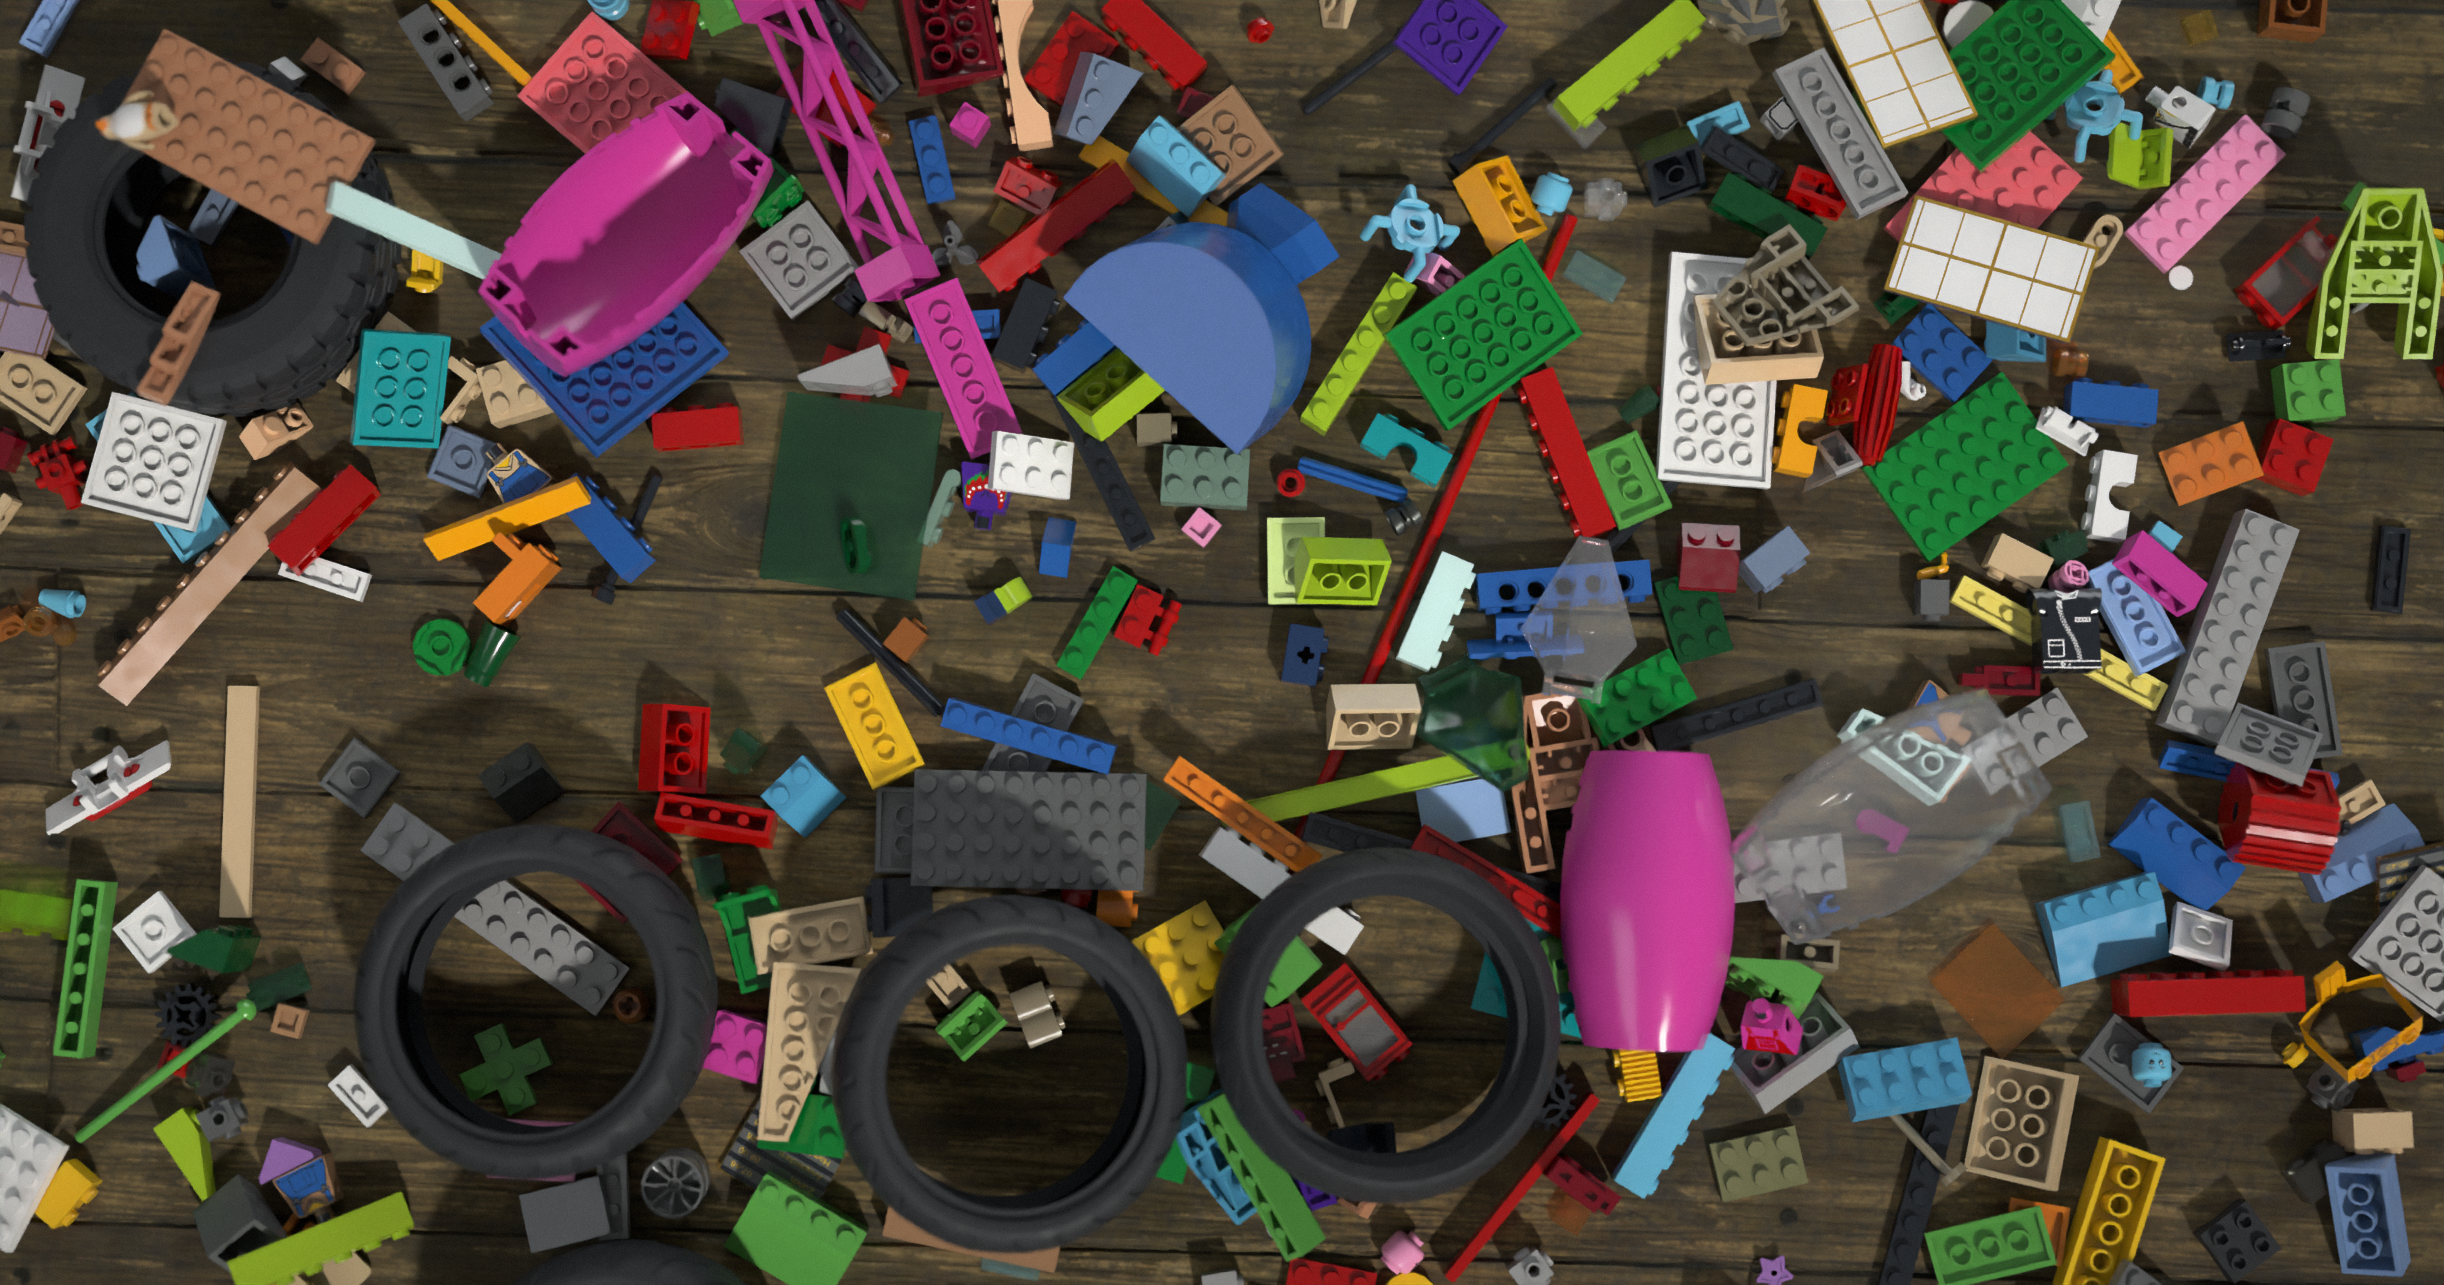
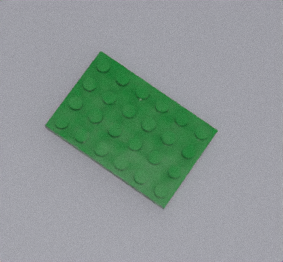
M2009 0L1949 52L1978 116L1938 130L1981 174L2115 59V54L2061 0Z
M1521 238L1382 336L1444 430L1449 431L1583 335V333Z
M2001 372L1886 451L1881 462H1875V466H1865L1861 471L1927 563L2069 464L2049 436L2035 429L2037 424L2036 418L2004 373Z

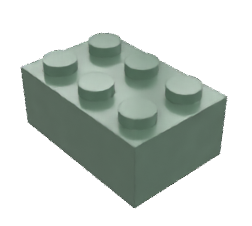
M1164 444L1161 506L1246 511L1250 449H1244L1237 455L1230 448Z

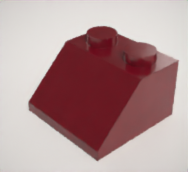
M1682 523L1676 541L1678 590L1736 593L1741 551L1740 526Z

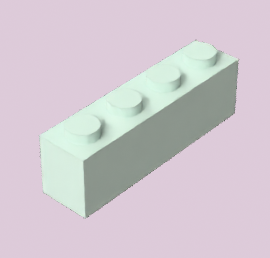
M1444 551L1441 552L1396 656L1397 660L1425 672H1428L1430 667H1437L1442 655L1438 648L1442 640L1448 641L1454 627L1449 624L1453 614L1459 615L1465 602L1464 599L1460 598L1464 588L1470 589L1476 573L1471 572L1474 564Z

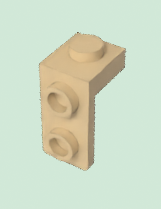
M451 356L448 360V368L467 381L440 417L448 425L459 422L465 415V407L470 400H475L482 392L478 376L473 372L477 367L464 357L458 361Z
M1343 1057L1328 1062L1327 1069L1317 1072L1320 1079L1315 1081L1320 1096H1327L1330 1107L1325 1109L1331 1124L1338 1123L1339 1128H1343L1345 1125L1328 1083L1355 1073L1351 1061L1347 1060L1344 1062Z

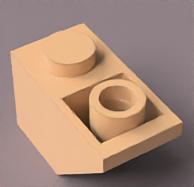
M299 403L252 419L239 438L254 460L278 452L311 430L314 425Z

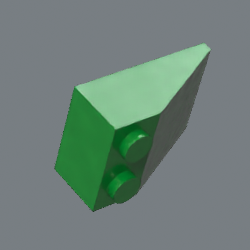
M808 1094L788 1142L758 1140L757 1148L845 1158L846 1145L840 1133L833 1098Z

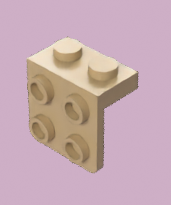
M353 1252V1258L340 1264H336L335 1260L323 1265L324 1270L311 1276H307L306 1272L294 1277L295 1282L289 1285H361L372 1274V1268L357 1252Z

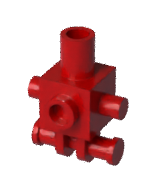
M73 435L61 441L55 439L52 441L51 446L43 444L40 446V450L27 453L30 463L33 466L39 465L43 475L35 479L38 488L43 489L47 487L49 491L61 494L67 510H74L84 505L81 503L82 498L77 487L86 484L82 472L89 469L85 459L77 461L76 457L65 452L78 448V443Z

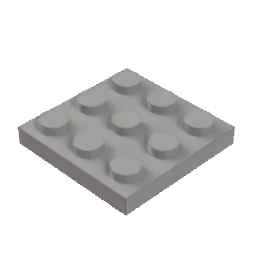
M808 200L739 251L792 321L855 274L854 270L859 268Z
M2238 703L2217 745L2215 754L2222 756L2228 761L2249 766L2257 772L2278 777L2286 783L2302 786L2324 734Z

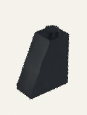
M722 78V82L717 85L715 90V106L763 152L779 155L793 107L791 99L732 79Z

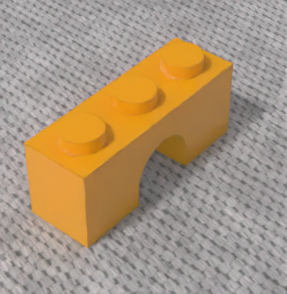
M1793 384L1788 391H1784L1781 401V407L1785 408L1783 419L1779 418L1776 427V435L1780 437L1778 447L1774 446L1772 451L1773 472L1808 478L1812 475L1817 446L1802 442L1798 436L1797 428L1802 421L1817 423L1823 419L1827 390Z

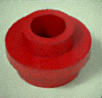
M1265 17L1254 19L1246 28L1248 32L1247 38L1253 43L1266 42L1274 31L1272 22L1267 21Z
M1294 468L1285 469L1277 477V488L1284 496L1295 497L1304 490V475ZM1293 477L1296 480V486L1289 487L1286 483L1287 478Z

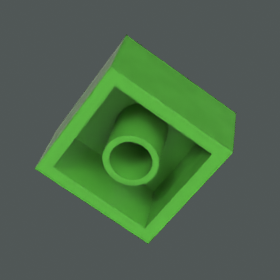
M2339 359L2281 364L2270 370L2276 420L2281 418L2294 424L2334 421L2346 416Z

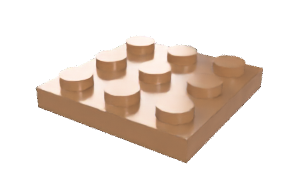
M1234 85L1228 87L1176 128L1227 175L1208 196L1215 206H1219L1284 155L1283 151Z

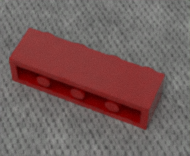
M1109 0L1101 9L1104 25L1113 33L1117 30L1124 37L1123 42L1133 52L1138 50L1144 56L1143 61L1153 71L1158 69L1165 75L1164 81L1173 90L1178 88L1184 93L1186 86L1191 87L1207 70V61L1142 0Z
M350 464L346 469L343 468L334 475L333 482L326 489L319 490L313 496L312 503L308 507L295 513L291 523L284 530L276 532L267 547L299 577L381 494L375 485Z
M662 792L660 793L654 817L659 831L766 849H773L779 823L775 811Z

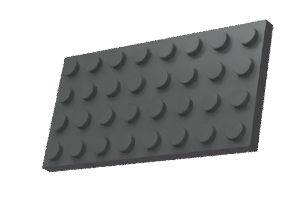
M915 769L911 886L1144 891L1147 774L1108 773L1107 775L1104 773Z

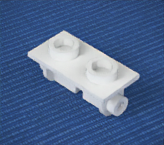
M2050 406L2047 408L2043 407L2035 429L2085 456L2089 444H2093L2099 436L2095 432V428L2079 420L2075 424L2070 423L2073 417L2056 406L2053 408Z

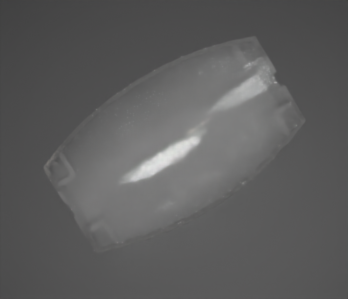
M1986 687L1944 696L1908 708L1876 722L1843 740L1812 761L1783 785L1754 814L1729 846V851L1733 861L1757 894H1763L1768 909L1794 945L1829 937L1831 936L1830 932L1845 927L1852 930L1859 927L1858 923L1876 917V920L1936 891L1992 851L1991 846L2003 836L2007 838L2014 831L2012 827L2024 815L2028 817L2049 794L2052 788L2001 708Z

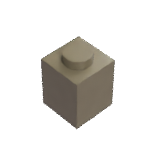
M1171 413L1137 414V446L1172 445V438H1177V421H1171Z

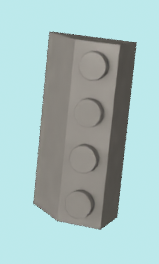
M1819 992L1813 995L1798 1020L1803 1028V1034L1797 1055L1743 1049L1742 1046L1732 1053L1735 1055V1058L1730 1066L1731 1070L1765 1114L1841 1061L1842 1057L1848 1056L1860 1047L1850 1026Z

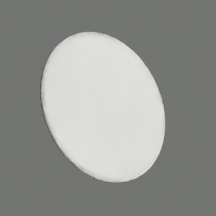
M2177 266L2171 270L2169 281L2174 288L2184 290L2192 284L2193 274L2187 267Z

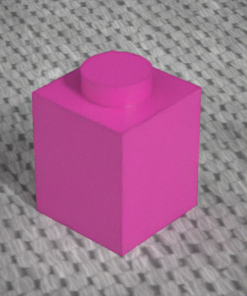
M964 102L949 126L952 134L976 148L990 128L991 123L987 115Z

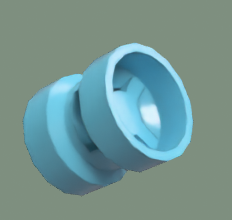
M2204 76L2199 83L2196 96L2208 104H2215L2217 108L2227 109L2233 98L2234 82L2228 80L2217 82L2212 77Z

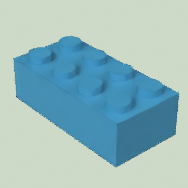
M1957 1038L1842 1057L1838 1065L1851 1122L1966 1103L1972 1095Z

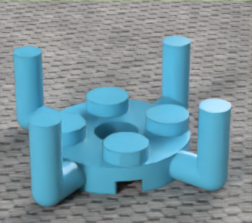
M2110 69L2102 71L2099 81L2087 82L2085 86L2081 87L2060 105L2065 107L2064 114L2067 126L2079 131L2075 140L2073 160L2077 163L2085 160L2087 141L2090 134L2108 135L2121 120L2130 122L2128 135L2130 139L2137 140L2140 138L2143 115L2137 111L2124 109L2123 97L2121 99L2117 93L2118 90L2112 86L2113 72ZM2096 104L2099 105L2102 109L2098 111L2089 110L2087 107L2089 105ZM2056 110L2053 111L2048 117H2046V119H2054L2056 117Z
M1413 184L1406 185L1395 200L1394 207L1388 216L1373 215L1359 234L1363 241H1368L1378 227L1387 228L1395 248L1412 252L1414 262L1404 274L1405 281L1409 283L1413 282L1425 267V253L1432 252L1437 244L1441 251H1447L1460 234L1458 226L1443 224L1439 214L1436 212L1434 215L1428 209L1430 205L1417 199L1416 187ZM1410 222H1415L1421 230L1414 229Z

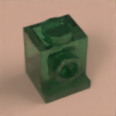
M2067 529L2052 536L2054 542H2052L2051 538H2048L2038 543L2042 553L2054 559L2050 569L2089 552L2087 548L2088 540L2082 530L2070 534Z

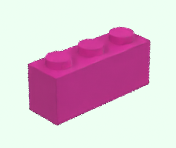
M2143 530L2124 541L2112 563L2113 566L2176 617L2195 609L2208 585L2195 571L2188 568L2173 553L2166 550Z

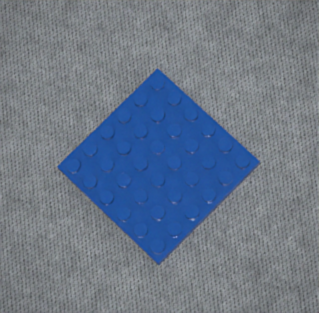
M683 302L661 322L632 343L601 361L566 377L551 370L536 358L496 316L480 327V333L596 458L728 357L729 351Z

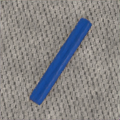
M1304 456L1300 458L1297 470L1301 473L1401 504L1407 497V488Z

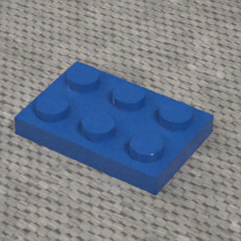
M1930 303L1916 315L1890 344L1900 347L1902 349V359L1910 362V366L1951 403H1954L1992 361L1991 358L1986 357L1985 352Z

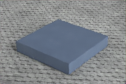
M449 424L426 477L482 499L490 481L486 473L495 466L486 452L497 443Z

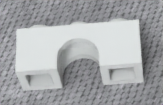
M2102 450L2091 458L2089 472L2092 473V481L2087 486L2085 493L2088 508L2087 513L2083 514L2081 521L2084 538L2114 543L2126 540L2130 512L2116 509L2109 500V492L2112 486L2127 487L2134 484L2138 455Z

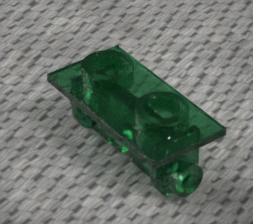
M300 962L247 984L250 992L246 993V997L255 1003L257 1011H260L313 988L304 965Z

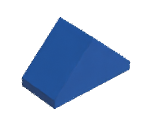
M1048 517L1042 540L1039 574L1062 578L1068 577L1077 525L1076 521Z

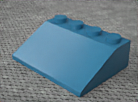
M2142 872L2035 903L2060 987L2172 955L2169 953L2170 941L2164 900L2155 872Z

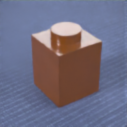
M904 617L882 644L908 664L929 639V636L924 633L927 627L915 617L911 621Z

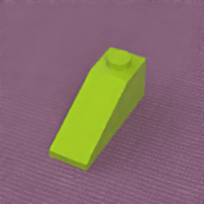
M190 1106L180 1109L153 1128V1130L200 1199L205 1201L216 1193L210 1141L208 1142L196 1117L201 1112Z

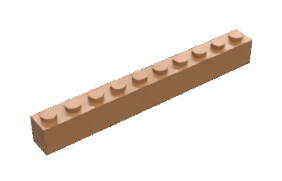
M292 461L287 466L282 465L273 475L275 480L269 487L266 488L264 486L256 493L253 498L255 502L248 510L244 508L237 514L233 527L229 531L224 530L218 535L214 542L216 544L209 553L205 551L199 556L195 562L197 567L190 574L185 573L175 585L177 589L171 596L165 595L156 605L157 611L151 618L145 617L136 628L138 632L131 640L125 639L116 651L118 653L111 662L107 660L101 665L97 671V675H99L97 677L98 686L128 706L269 549L267 546L270 544L272 536L279 530H284L291 523L295 513L301 509L304 510L312 501L313 496L322 489L319 483Z

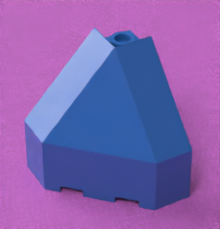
M1261 182L1229 203L1227 227L1248 235L1267 248L1284 265L1296 285L1340 257L1314 218Z

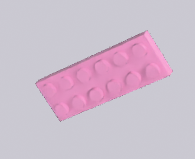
M2245 114L2123 234L2158 269L2166 273L2286 154Z

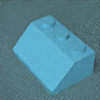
M1160 115L1139 137L1126 159L1132 167L1188 218L1192 216L1227 176L1169 121Z

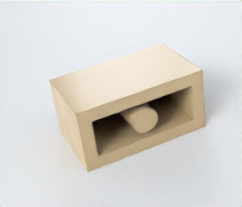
M2001 533L1994 537L1980 567L1987 570L1986 574L2000 581L2004 578L2013 583L2012 587L2026 593L2027 588L2041 587L2054 559Z

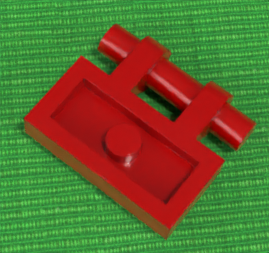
M1138 584L1114 637L1139 649L1144 639L1152 642L1148 652L1158 657L1162 647H1166L1169 641L1167 636L1173 623L1177 624L1180 617L1178 612L1182 604L1171 600L1167 610L1161 608L1160 605L1164 596ZM1155 615L1163 618L1157 633L1149 630Z

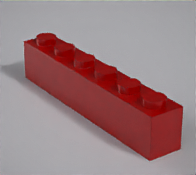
M1112 158L978 259L976 263L999 293L1002 290L1008 292L1019 283L1018 278L1027 272L1030 275L1042 266L1041 261L1048 255L1054 257L1065 248L1063 244L1071 238L1077 240L1088 231L1086 227L1093 221L1099 223L1110 214L1109 209L1117 203L1121 206L1133 197L1132 192L1136 188L1119 164Z
M1553 367L1520 379L1518 382L1519 388H1516L1518 399L1521 404L1526 403L1530 413L1526 415L1528 424L1532 431L1536 430L1540 438V441H1537L1538 449L1542 457L1547 456L1551 466L1547 468L1552 483H1558L1561 494H1558V498L1563 510L1568 509L1572 520L1569 521V526L1574 537L1579 536L1582 542L1613 530L1616 527L1615 521Z

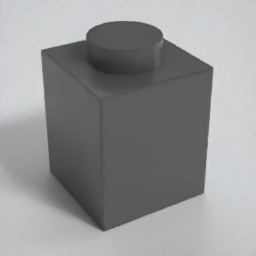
M1920 579L1915 581L1914 616H1923L1924 622H1939L1940 617L1949 615L1950 580Z

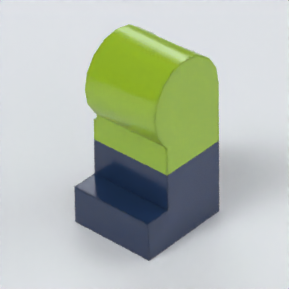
M1017 577L1001 588H997L986 596L975 600L974 603L986 623L990 626L1033 596L1023 579Z

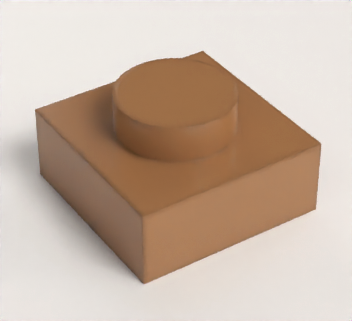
M278 1003L270 1032L301 1039L309 1010Z

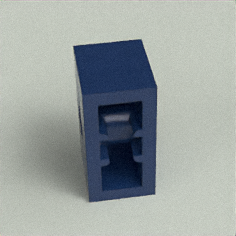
M1290 623L1281 682L1314 688L1316 681L1322 682L1324 665L1319 664L1320 655L1327 652L1329 636H1324L1325 629ZM1304 648L1309 649V654L1313 655V659H1309L1307 664L1302 663L1301 657H1297V653H1302Z

